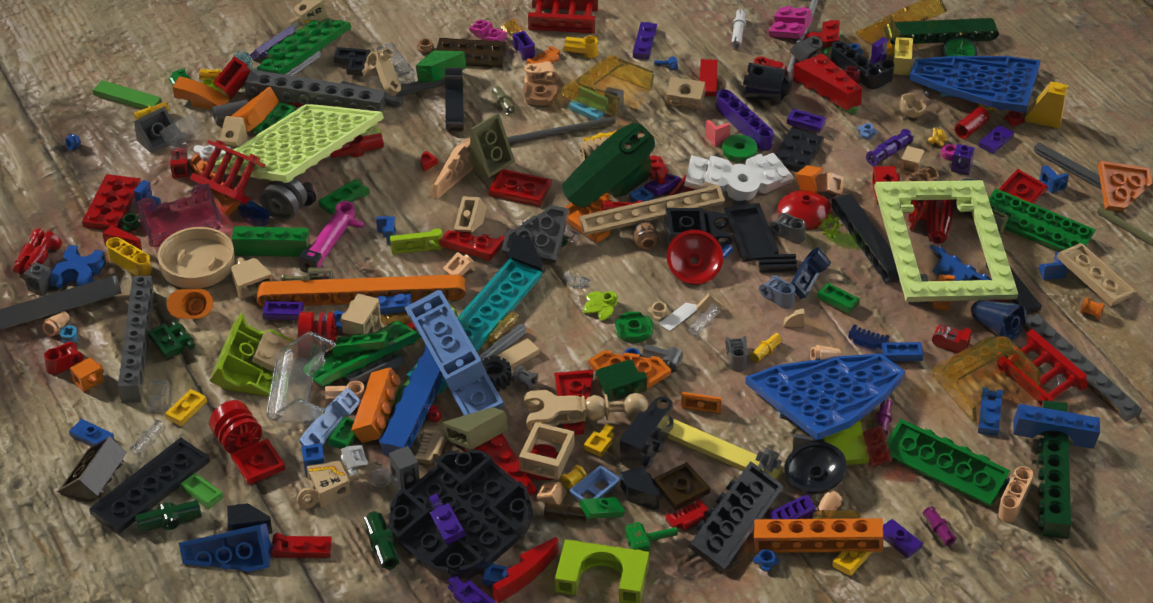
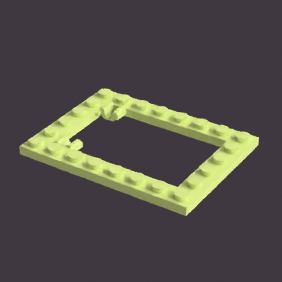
M983 180L875 183V192L906 302L1017 299L1019 294ZM911 200H956V205L960 212L971 211L992 280L922 282L903 216L905 212L914 211Z

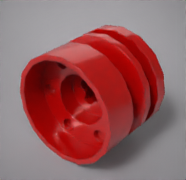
M300 312L297 334L299 352H314L315 344H318L321 353H324L325 346H327V352L332 353L338 337V326L334 312H328L327 321L325 312L320 313L318 321H316L314 312Z
M232 400L221 404L213 411L209 418L211 431L229 454L255 444L261 439L262 427L242 401Z

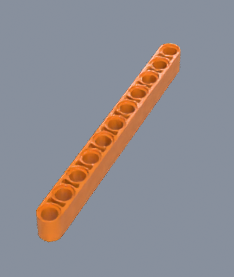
M461 275L268 281L258 285L257 303L264 307L265 301L303 302L304 306L350 304L357 294L373 298L411 294L412 302H416L437 290L442 291L446 300H460L466 294L465 278Z

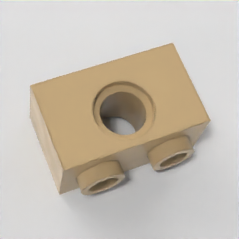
M671 77L667 91V104L702 109L705 82Z

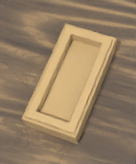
M527 338L496 355V358L497 356H500L501 360L505 358L506 362L509 361L511 369L539 355L540 349Z

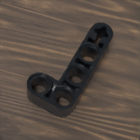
M842 41L832 43L831 61L842 70H848V66H855L856 71H860L859 82L867 88L878 89L893 80L895 67L893 61L882 60L874 64Z
M462 67L445 68L446 130H464Z

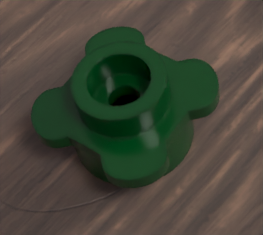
M133 213L126 214L121 219V223L124 225L123 230L129 231L140 228L139 217Z

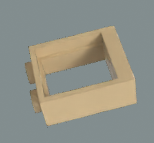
M535 422L519 455V471L559 480L574 447V431ZM537 439L562 445L557 458L553 459L531 453Z

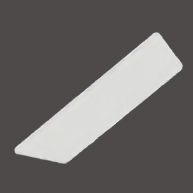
M683 304L659 324L671 331L698 310L696 304Z

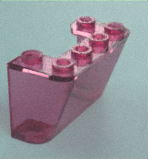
M209 183L194 186L191 190V197L179 198L169 203L163 202L157 206L155 201L150 198L136 201L137 215L151 247L161 246L165 239L183 229L208 227L219 230L221 228V218Z

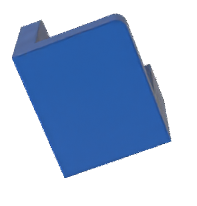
M1055 252L1053 263L1039 265V271L1043 280L1065 278L1067 266L1057 258L1059 252Z
M322 443L301 446L305 477H308L307 466L324 463Z

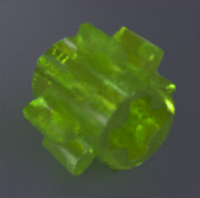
M829 214L828 219L821 218L823 223L819 228L823 229L822 235L829 233V237L834 238V233L841 234L839 229L843 224L838 222L840 217L833 219V216ZM834 224L833 228H828V225Z

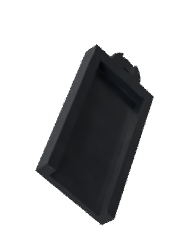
M747 200L735 201L733 207L724 208V214L729 218L728 226L742 262L758 260V255L779 254L760 203L750 204Z

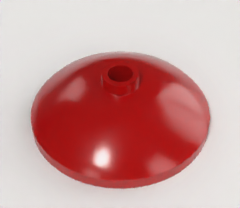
M798 190L781 198L777 211L778 215L785 212L804 220L805 230H811L826 225L832 218L833 208L830 201L823 195L809 190Z
M688 230L680 233L671 241L667 250V264L671 273L678 280L690 285H700L711 281L717 276L723 264V251L719 242L709 233L701 230ZM691 259H696L697 263L693 264Z

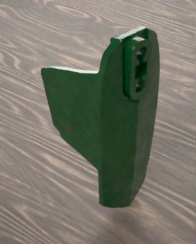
M631 123L616 131L597 147L562 184L566 199L578 207L586 208L606 193L614 198L625 196L648 180L651 170L650 155L655 148L654 136L639 123ZM639 134H644L643 137L638 138ZM630 145L631 148L626 149L625 146Z

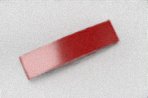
M554 537L521 554L520 563L506 570L507 577L493 584V599L497 603L504 601L519 592L541 574L559 553L558 538Z

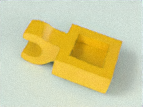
M606 424L600 433L594 431L584 443V450L602 457L612 444L614 433L611 431L614 429V426Z

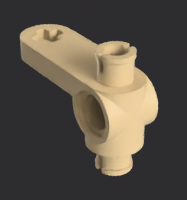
M385 47L383 50L371 52L367 57L364 65L365 68L362 70L364 77L369 79L372 75L377 76L379 74L385 91L392 96L397 95L401 91V86L390 59L393 56V51Z

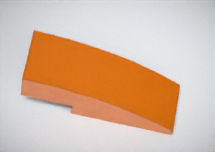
M179 77L173 86L174 98L189 100L193 107L212 110L214 106L230 103V98L221 92L192 79Z

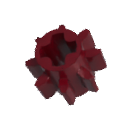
M848 66V70L843 69V72L859 84L860 71H856L855 66Z

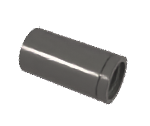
M247 99L212 107L215 123H224L226 116H232L248 103Z

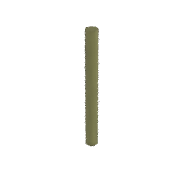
M1102 207L1097 210L1099 215L1153 246V237Z

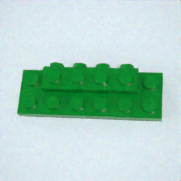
M330 18L324 19L321 22L317 20L310 21L304 28L298 29L292 36L286 37L280 44L270 48L267 52L268 59L262 61L257 70L286 74L352 28L350 22L332 20Z
M903 419L899 420L881 450V455L988 507H992L1011 474L1009 469L992 462L987 456L977 455L966 446L960 447L947 437L941 438L932 430L927 428L924 430Z

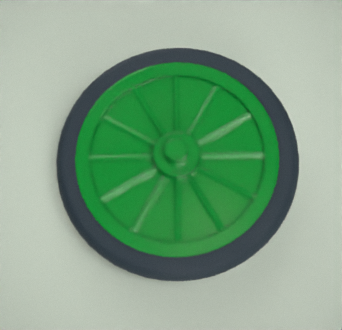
M964 37L951 38L942 46L943 57L978 55L976 45Z

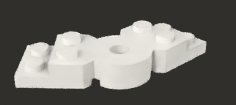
M774 153L764 157L762 154L746 160L745 165H732L729 160L710 155L709 160L691 155L684 186L698 190L720 185L722 194L724 191H727L728 196L734 200L748 201L755 197L757 191L763 194L792 183L794 177Z

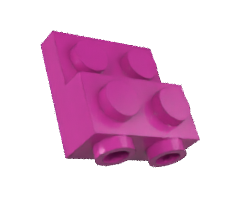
M780 7L774 15L775 22L768 31L769 37L800 39L813 21L811 9L807 7Z

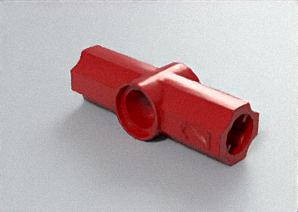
M381 133L367 136L360 134L353 141L344 144L341 149L330 153L331 158L345 155L361 157L366 151L384 148L383 136Z

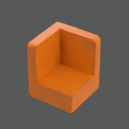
M807 165L795 175L799 189L816 192L818 188L815 177L823 172L822 167Z

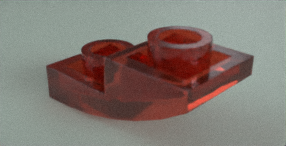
M880 425L864 431L863 435L872 467L891 462L892 456L883 426Z

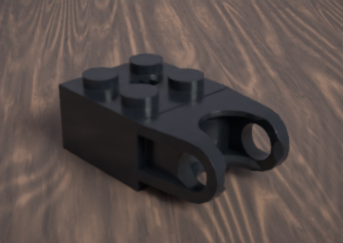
M666 208L663 224L667 250L671 241L677 235L688 230L707 232L717 241L721 238H727L728 240L725 242L718 241L721 248L726 244L730 245L732 243V235L720 230L728 225V216L721 212L703 211V208ZM718 219H724V220H725L724 222H721V223L715 222V221L718 220Z
M658 397L649 405L645 412L640 411L619 440L621 465L630 469L643 466L646 470L647 467H651L655 455L662 451L664 442L674 426L673 418L670 416L673 409L671 399L668 397ZM664 402L668 404V407L660 409L657 405Z

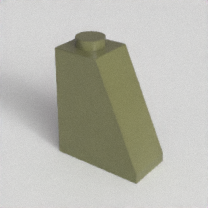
M494 407L443 422L447 441L468 449H474L509 430L505 411Z

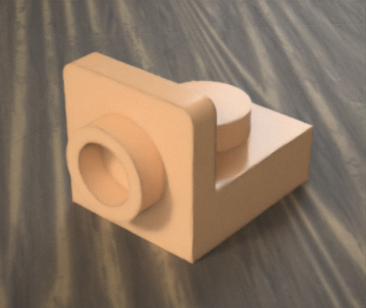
M459 252L443 267L449 275L463 276L469 269L473 272L476 270L473 265L474 261L467 254L463 256Z

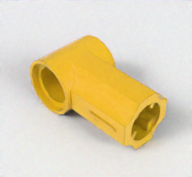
M586 36L584 38L566 37L564 51L581 53L586 58H595L599 54L598 39L595 36Z

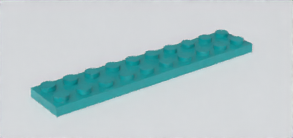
M509 259L457 317L476 352L542 278V271ZM417 364L407 374V381L410 379L411 373L415 372ZM443 380L438 394H441L446 389L447 384L445 380Z

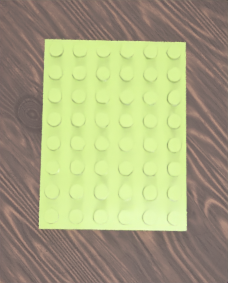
M305 104L234 150L247 156L253 154L261 158L260 162L266 165L265 168L255 165L250 177L288 183L297 175L303 174L309 167L317 165L321 159L329 157L330 153L341 149L347 142L353 141L356 136L364 134L368 128L376 126L384 117L383 113L379 111ZM234 155L225 171L226 174H230L237 159ZM224 156L216 161L212 172H217ZM243 161L237 175H243L248 161Z

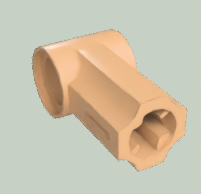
M352 381L347 386H325L326 403H331L347 387L362 401L365 392L364 384L360 381Z

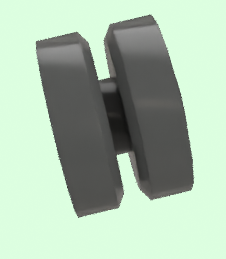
M295 178L288 183L270 181L269 185L261 192L259 199L262 208L268 215L279 221H289L293 219L298 210L305 204L307 192L304 186Z

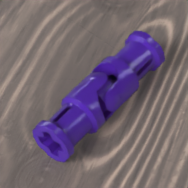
M908 129L901 130L900 134L894 135L883 144L878 145L874 151L867 152V162L871 166H877L881 160L888 159L891 155L900 151L904 145L913 142L912 133Z

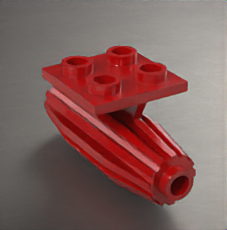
M911 200L914 211L910 212L908 222H910L909 230L913 231L918 220H926L929 241H932L934 244L944 243L952 225L953 200Z

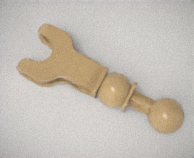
M547 390L530 391L524 397L526 408L538 411L530 413L527 417L526 426L529 431L532 430L535 422L556 427L559 424L586 421V417L597 421L605 416L606 420H609V413L625 412L629 417L635 418L640 411L645 412L648 408L646 398L638 393L628 395L624 401L608 402L607 394H604V399L593 395L585 400L584 396H556Z

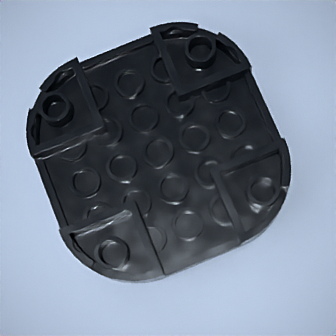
M470 449V452L460 453L459 450H455L442 455L435 460L436 466L408 490L403 487L395 495L390 505L391 511L390 518L388 519L397 542L429 572L443 579H449L455 575L462 580L483 572L526 534L533 519V505L525 485L520 480L517 482L494 463L490 455L475 449ZM434 494L438 495L442 505L450 504L466 536L448 545L445 543L430 514L435 509L429 497Z

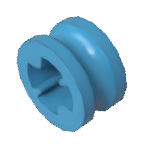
M68 325L60 330L63 343L70 341L75 343L79 338L77 328Z

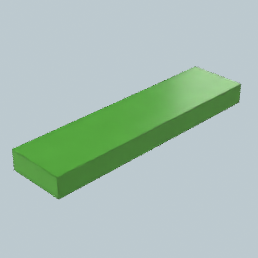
M103 80L93 89V95L140 109H146L149 105L152 107L162 103L161 97Z

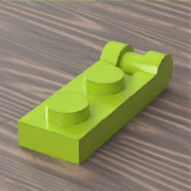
M435 228L430 232L390 236L391 253L394 255L441 249L443 246H440L439 243L442 238V230Z

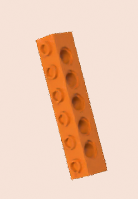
M883 518L754 520L755 553H759L764 549L771 550L774 553L883 552Z

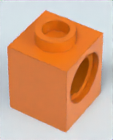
M91 357L70 368L73 382L83 393L104 382L102 375L104 373L103 367Z

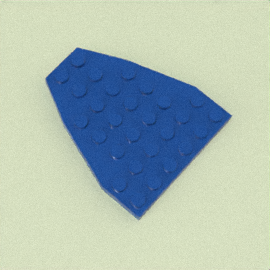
M1012 56L920 58L915 60L910 73V80L942 93L998 110L1007 109L1021 113L1027 112L1041 60Z
M881 353L836 356L823 360L817 359L777 365L745 377V384L814 439L819 440L850 428L882 403L905 378V371Z

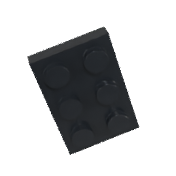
M790 128L775 155L787 169L799 172L805 166H811L824 143V137Z

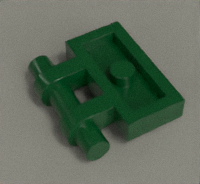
M173 321L170 328L163 324L148 331V337L165 359L184 352L183 346L188 347L190 350L196 346L193 337L186 333L185 327L179 324L178 321Z

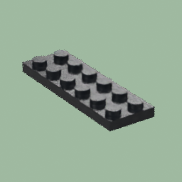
M180 437L89 508L90 514L117 534H120L136 521L135 515L148 512L177 489L184 480L210 462V458L207 454Z

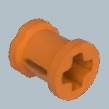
M1086 297L1080 313L1091 314L1099 320L1105 303L1099 304Z

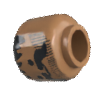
M642 222L633 229V237L639 248L652 249L658 243V233L652 223Z

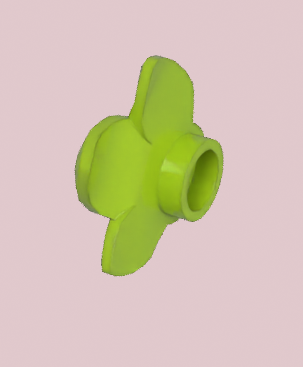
M594 291L586 296L588 302L584 305L583 313H597L601 322L605 321L614 312V307L618 302L617 294L613 291H606L604 293Z

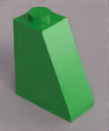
M434 50L415 65L418 82H435L445 78V68L462 67V70L467 68L464 51Z

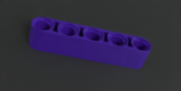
M726 89L719 90L716 100L717 111L743 135L754 139L758 149L763 151L770 150L773 144V130L731 91Z

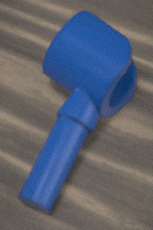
M674 56L665 61H654L655 65H669L671 70L678 69L677 58Z

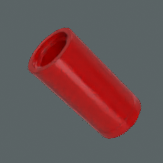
M978 107L955 125L954 131L956 135L961 139H967L989 121V113L984 108Z

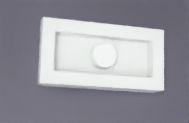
M362 445L347 446L341 449L342 462L348 469L368 465Z

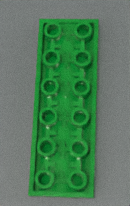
M996 188L988 198L993 210L1008 215L1005 230L1058 252L1080 243L1086 246L1096 232L1094 228Z
M396 321L373 332L388 331L390 339L386 348L378 351L374 349L365 350L359 353L355 351L344 352L342 356H335L332 352L307 364L303 369V374L320 386H327L333 381L345 377L373 361L380 360L390 353L399 351L400 348L415 343L421 337L417 331L412 330L400 321Z

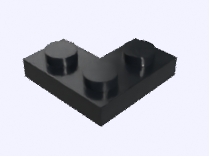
M337 47L333 57L334 63L348 64L347 75L364 76L362 70L365 68L364 65L371 51Z

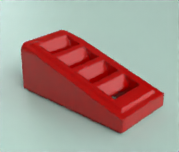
M111 225L103 232L105 246L108 239L118 237L142 250L140 238Z

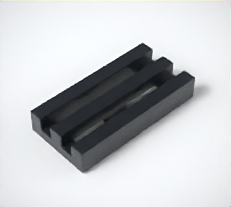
M796 254L758 255L759 272L797 271Z

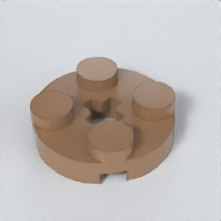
M533 79L532 83L528 84L527 82L523 86V97L527 105H544L549 107L553 105V101L558 96L556 84L554 86L552 81L548 79Z

